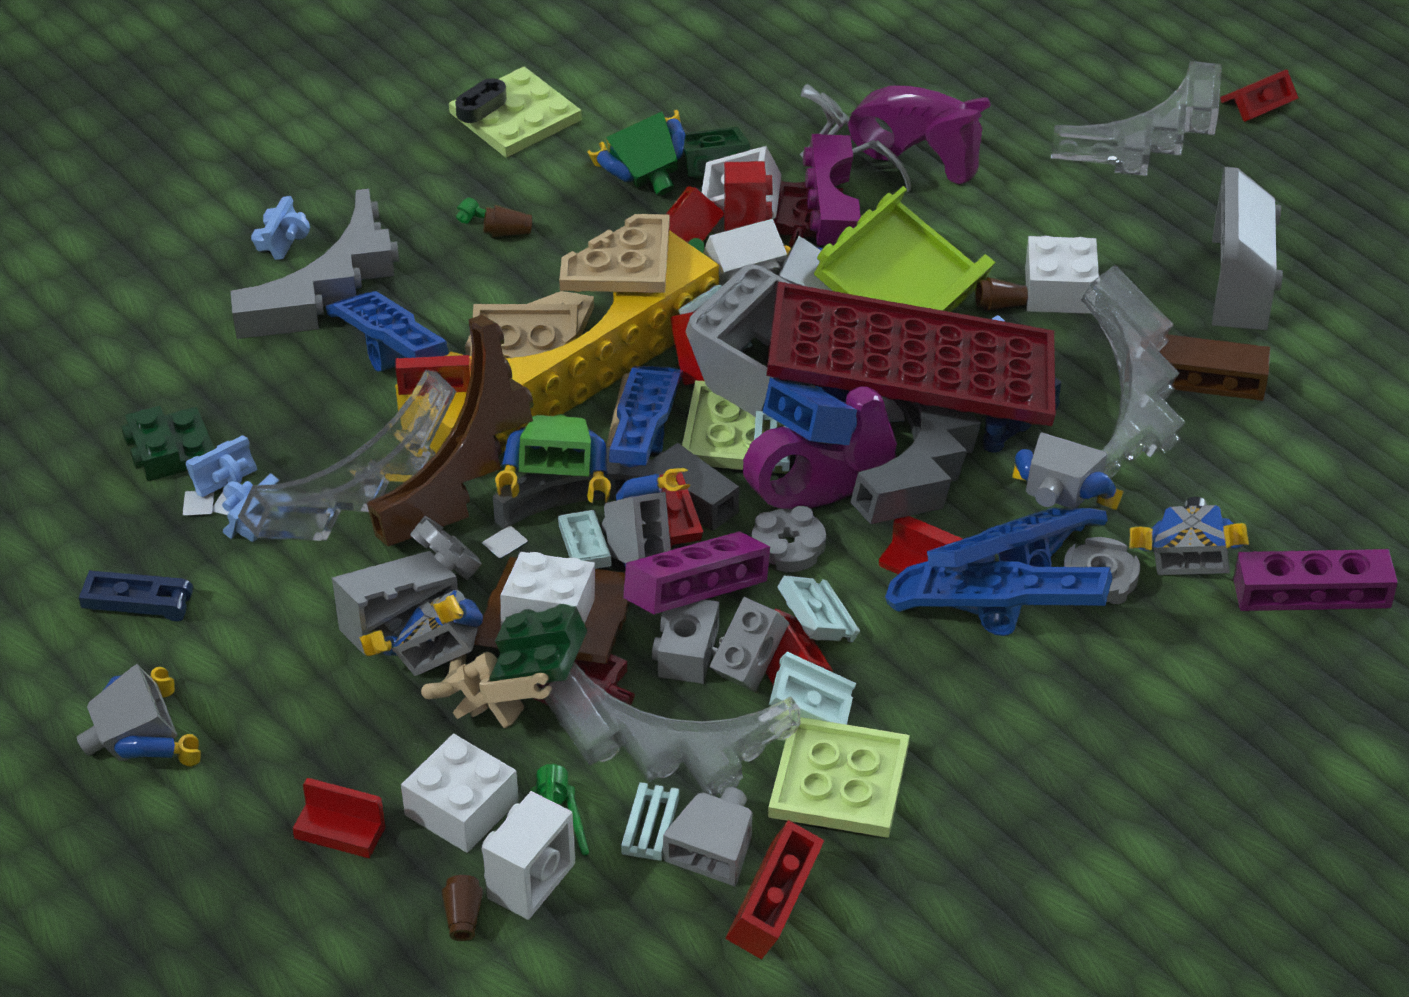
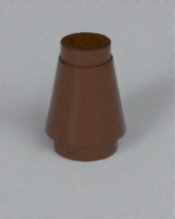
M494 205V208H485L484 234H491L492 238L531 234L532 215Z
M987 277L985 280H979L976 284V306L984 308L985 311L1025 306L1027 303L1028 290L1026 285H1019Z
M452 876L447 879L446 886L442 889L449 937L456 941H468L475 937V929L484 891L479 886V880L474 876Z

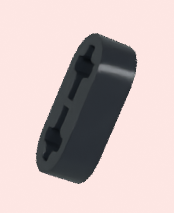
M485 79L461 94L455 101L457 118L465 123L478 122L503 106L507 100L505 83L499 79Z

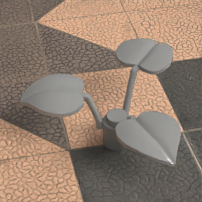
M809 84L802 88L801 97H806L816 102L823 108L827 123L820 134L835 135L845 123L848 125L850 118L842 112V109L832 98L823 92L819 94ZM834 122H836L837 124H836V125L833 127V129L828 133V131L830 130V128L832 127V125L834 124ZM872 140L852 149L853 155L871 148L887 157L901 171L907 192L911 190V181L906 168L899 158L880 141Z

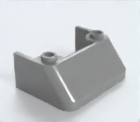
M1224 167L1212 236V243H1221V269L1212 326L1267 330L1274 290L1280 291L1282 286L1283 271L1277 270L1276 225L1280 223L1281 205H1276L1275 198L1239 168Z
M750 264L742 267L690 316L686 327V334L706 386L716 395L723 397L756 417V411H763L769 380L775 377L766 376V366L740 351L753 338L760 340L764 345L770 346L778 281L790 282L762 266Z

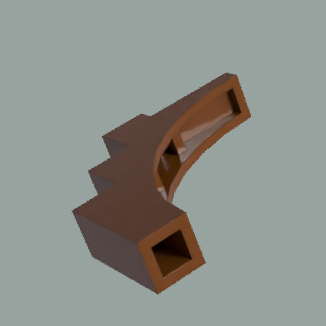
M483 315L468 319L472 343L471 376L464 404L452 431L437 453L414 476L393 491L367 502L375 536L387 546L413 538L410 534L424 516L431 518L442 527L468 518L469 514L466 504L470 502V498L463 482L501 469L498 456L502 454V450L495 434L533 421L530 410L534 406L532 395L527 387L511 379V366L503 356L501 347L504 344L503 332L496 322Z

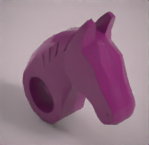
M887 86L871 92L851 113L848 127L851 139L857 146L872 140H878L896 156H899L913 145L926 140L942 159L948 180L957 184H963L970 181L978 172L979 150L983 130L979 118L982 117L981 112L989 108L991 103L988 98H977L962 102L943 93L925 88ZM875 117L886 122L893 133L883 129L877 123ZM870 148L862 151L874 159L888 160L887 157Z
M857 387L847 394L846 404L857 409V426L851 436L850 445L809 441L784 426L766 430L751 442L743 458V476L752 489L767 504L777 508L793 509L797 506L815 508L851 496L858 472L882 466L897 458V442L881 395L869 387ZM789 455H796L795 464L791 471L778 480L770 481L771 473L776 464Z

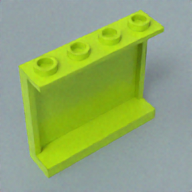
M904 186L893 195L887 193L878 203L875 211L867 210L861 216L854 229L851 226L847 227L839 236L834 246L830 243L827 244L817 256V260L820 262L814 275L835 292L952 312L975 291L977 282L985 280L996 263L985 254L974 264L901 203L907 190Z

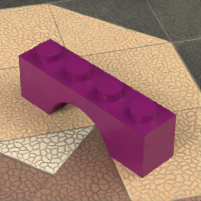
M812 134L810 147H804L803 166L809 167L806 169L805 186L806 188H811L808 192V209H813L810 216V231H816L817 245H827L830 243L834 246L842 232L849 226L854 229L861 218L859 199L847 196L835 188L839 184L849 182L853 161L851 136Z

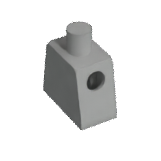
M734 787L726 788L721 798L706 793L697 794L663 835L664 861L736 886L752 836V811L744 807L747 802L746 795Z

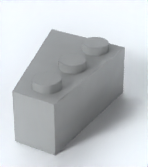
M431 551L332 577L339 630L364 655L359 637L382 630L384 638L386 636L399 637L415 609L443 596L444 592L449 589L458 590L456 575L442 565Z

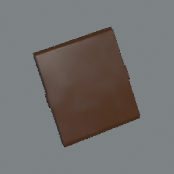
M516 557L509 558L496 589H493L489 597L488 607L483 615V622L477 629L474 645L498 649L495 639L501 629L500 595L515 565ZM595 569V600L585 622L587 633L575 660L600 664L608 663L619 631L622 630L626 622L627 610L630 605V601L623 598L625 573Z

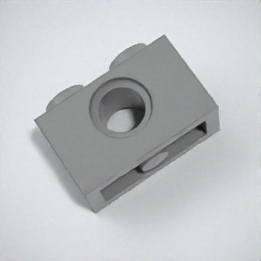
M743 597L709 667L722 678L756 692L789 622L779 612Z
M701 600L662 613L660 631L663 634L661 638H655L652 649V660L658 661V677L704 684L712 655V647L715 645L719 630L718 601Z

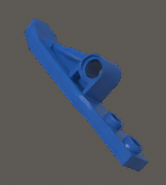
M377 291L349 297L326 305L327 315L330 317L338 316L365 334L369 359L377 372L396 367V358L438 357L449 354L446 340L417 323L414 319V314Z
M634 366L631 368L617 407V417L620 422L610 447L609 462L620 463L625 467L646 466L650 454L662 452L664 424L668 420L679 383L683 379V370L660 366Z
M1049 508L989 528L980 534L927 551L929 566L945 567L946 572L949 573L961 572L969 569L968 563L994 561L995 554L998 553L999 561H1018L1034 567H1051V556L1063 545V541L1073 531H1081L1085 526H1104L1107 523L1106 511L1091 508Z
M929 561L905 568L892 579L885 599L887 604L897 612L916 607H953L977 614L983 627L988 632L1005 636L1013 633L1022 605L1105 606L1113 577L1110 567H1034L1018 561L968 563L969 569L949 573L946 572L945 567L929 566Z

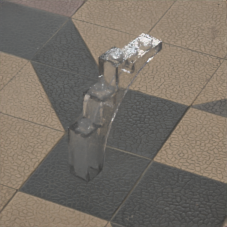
M1190 61L1187 76L1177 91L1153 109L1129 119L1084 126L1055 125L1051 158L1114 164L1115 173L1147 176L1150 152L1181 155L1185 132L1215 135L1219 112L1222 64Z
M1116 265L1092 281L1081 299L1097 319L1108 338L1119 370L1121 386L1119 417L1109 443L1101 450L1107 452L1104 473L1109 478L1113 477L1121 469L1122 465L1120 463L1126 458L1133 461L1143 451L1149 458L1160 449L1164 453L1168 452L1181 439L1177 434L1186 423L1164 401L1174 391L1175 388L1172 386V383L1179 375V372L1159 352L1168 343L1169 340L1166 338V335L1174 324Z
M425 370L411 396L397 414L371 440L336 464L305 478L277 485H253L238 517L257 538L326 541L341 511L369 512L367 502L382 496L389 482L404 483L414 476L436 454L429 446L457 391L436 371Z
M575 662L566 680L546 683L544 685L538 684L540 689L551 686L552 691L544 700L589 766L598 761L605 762L610 760L619 752L620 747L624 746L648 782L653 781L657 777L662 779L670 776L679 768V764L684 762L704 793L712 796L718 793L723 795L726 788H736L743 778L742 760L748 762L755 759L764 751L765 746L776 739L782 741L789 738L797 731L798 726L801 724L800 708L791 696L764 710L733 719L700 722L669 719L640 711L612 697L591 681Z

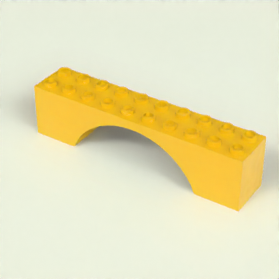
M669 230L665 293L613 292L614 301L608 312L592 329L579 338L543 353L506 358L512 370L511 379L527 387L532 395L534 403L533 408H530L532 417L536 415L555 416L564 414L597 392L609 387L624 374L629 373L634 366H641L673 346L675 340L671 317L680 315L678 309L701 294L706 293L713 286L719 285V264ZM451 351L445 356H459L462 354ZM396 384L401 437L430 460L452 431L464 404L466 392L399 395L398 385ZM528 423L495 434L500 443L502 453L506 449L507 439L510 434L527 426Z

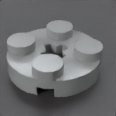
M797 506L793 509L763 512L755 519L752 538L770 546L769 563L775 564L776 570L796 572L808 569L817 562V557L825 551V528L819 519L813 516V511L808 507ZM792 537L795 539L794 542L788 543L786 539L782 538Z
M424 516L410 535L425 548L430 547L435 551L434 557L442 565L451 571L454 569L463 578L468 580L481 566L480 559L454 535L450 536L443 531L441 525L431 518Z
M1106 537L1085 539V544L1075 548L1074 544L1068 549L1064 559V567H1110L1113 579L1106 602L1112 604H1121L1126 601L1128 594L1137 586L1140 572L1139 559L1136 555L1133 558L1127 552L1128 546L1118 540Z

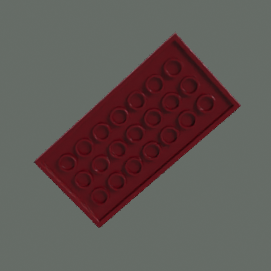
M778 281L766 376L784 381L792 380L813 384L818 387H832L848 391L857 387H869L887 399H900L917 402L925 406L934 405L955 409L960 412L990 415L994 418L1025 421L1033 425H1053L1056 415L1054 330Z

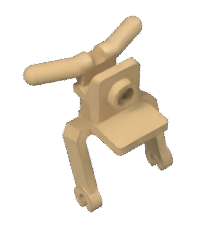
M485 652L476 657L475 661L470 664H466V654L450 660L449 674L442 682L425 684L421 689V694L425 699L450 697L452 694L462 690L465 698L453 711L457 719L468 713L475 717L487 708H490L505 729L511 726L523 711L524 705L520 699L546 698L552 691L551 686H546L543 689L538 688L536 683L544 685L549 680L548 675L544 673L491 682L489 677L498 659L492 653Z

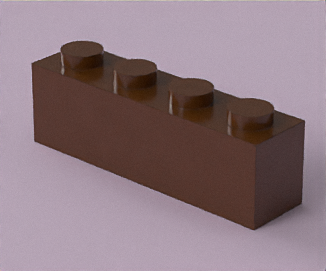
M1129 330L1123 383L1264 401L1269 375L1270 347Z

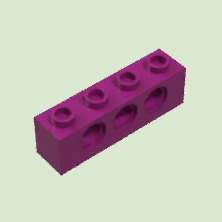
M739 531L627 562L623 598L652 614H657L766 582L770 546Z
M1389 549L1238 552L1233 576L1240 611L1391 608L1398 584Z

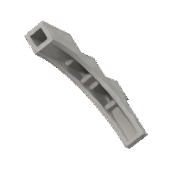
M369 189L356 190L355 209L350 224L341 238L324 255L308 266L281 279L259 286L230 291L237 339L319 329L317 315H324L323 306L356 296V288H362V279L394 276L393 262H399L397 241L390 242L389 230L381 229V223L375 222L380 221L377 201L371 202Z

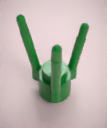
M546 764L538 769L536 773V786L532 787L530 791L558 805L562 804L563 801L567 802L568 809L573 814V827L581 854L587 856L589 854L587 840L575 801V787L568 785V771L561 765Z

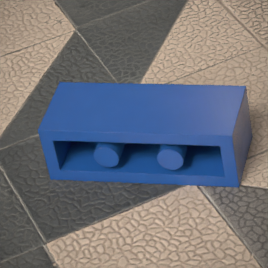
M770 378L763 407L764 414L809 441L850 445L851 436L857 426V409L812 384Z

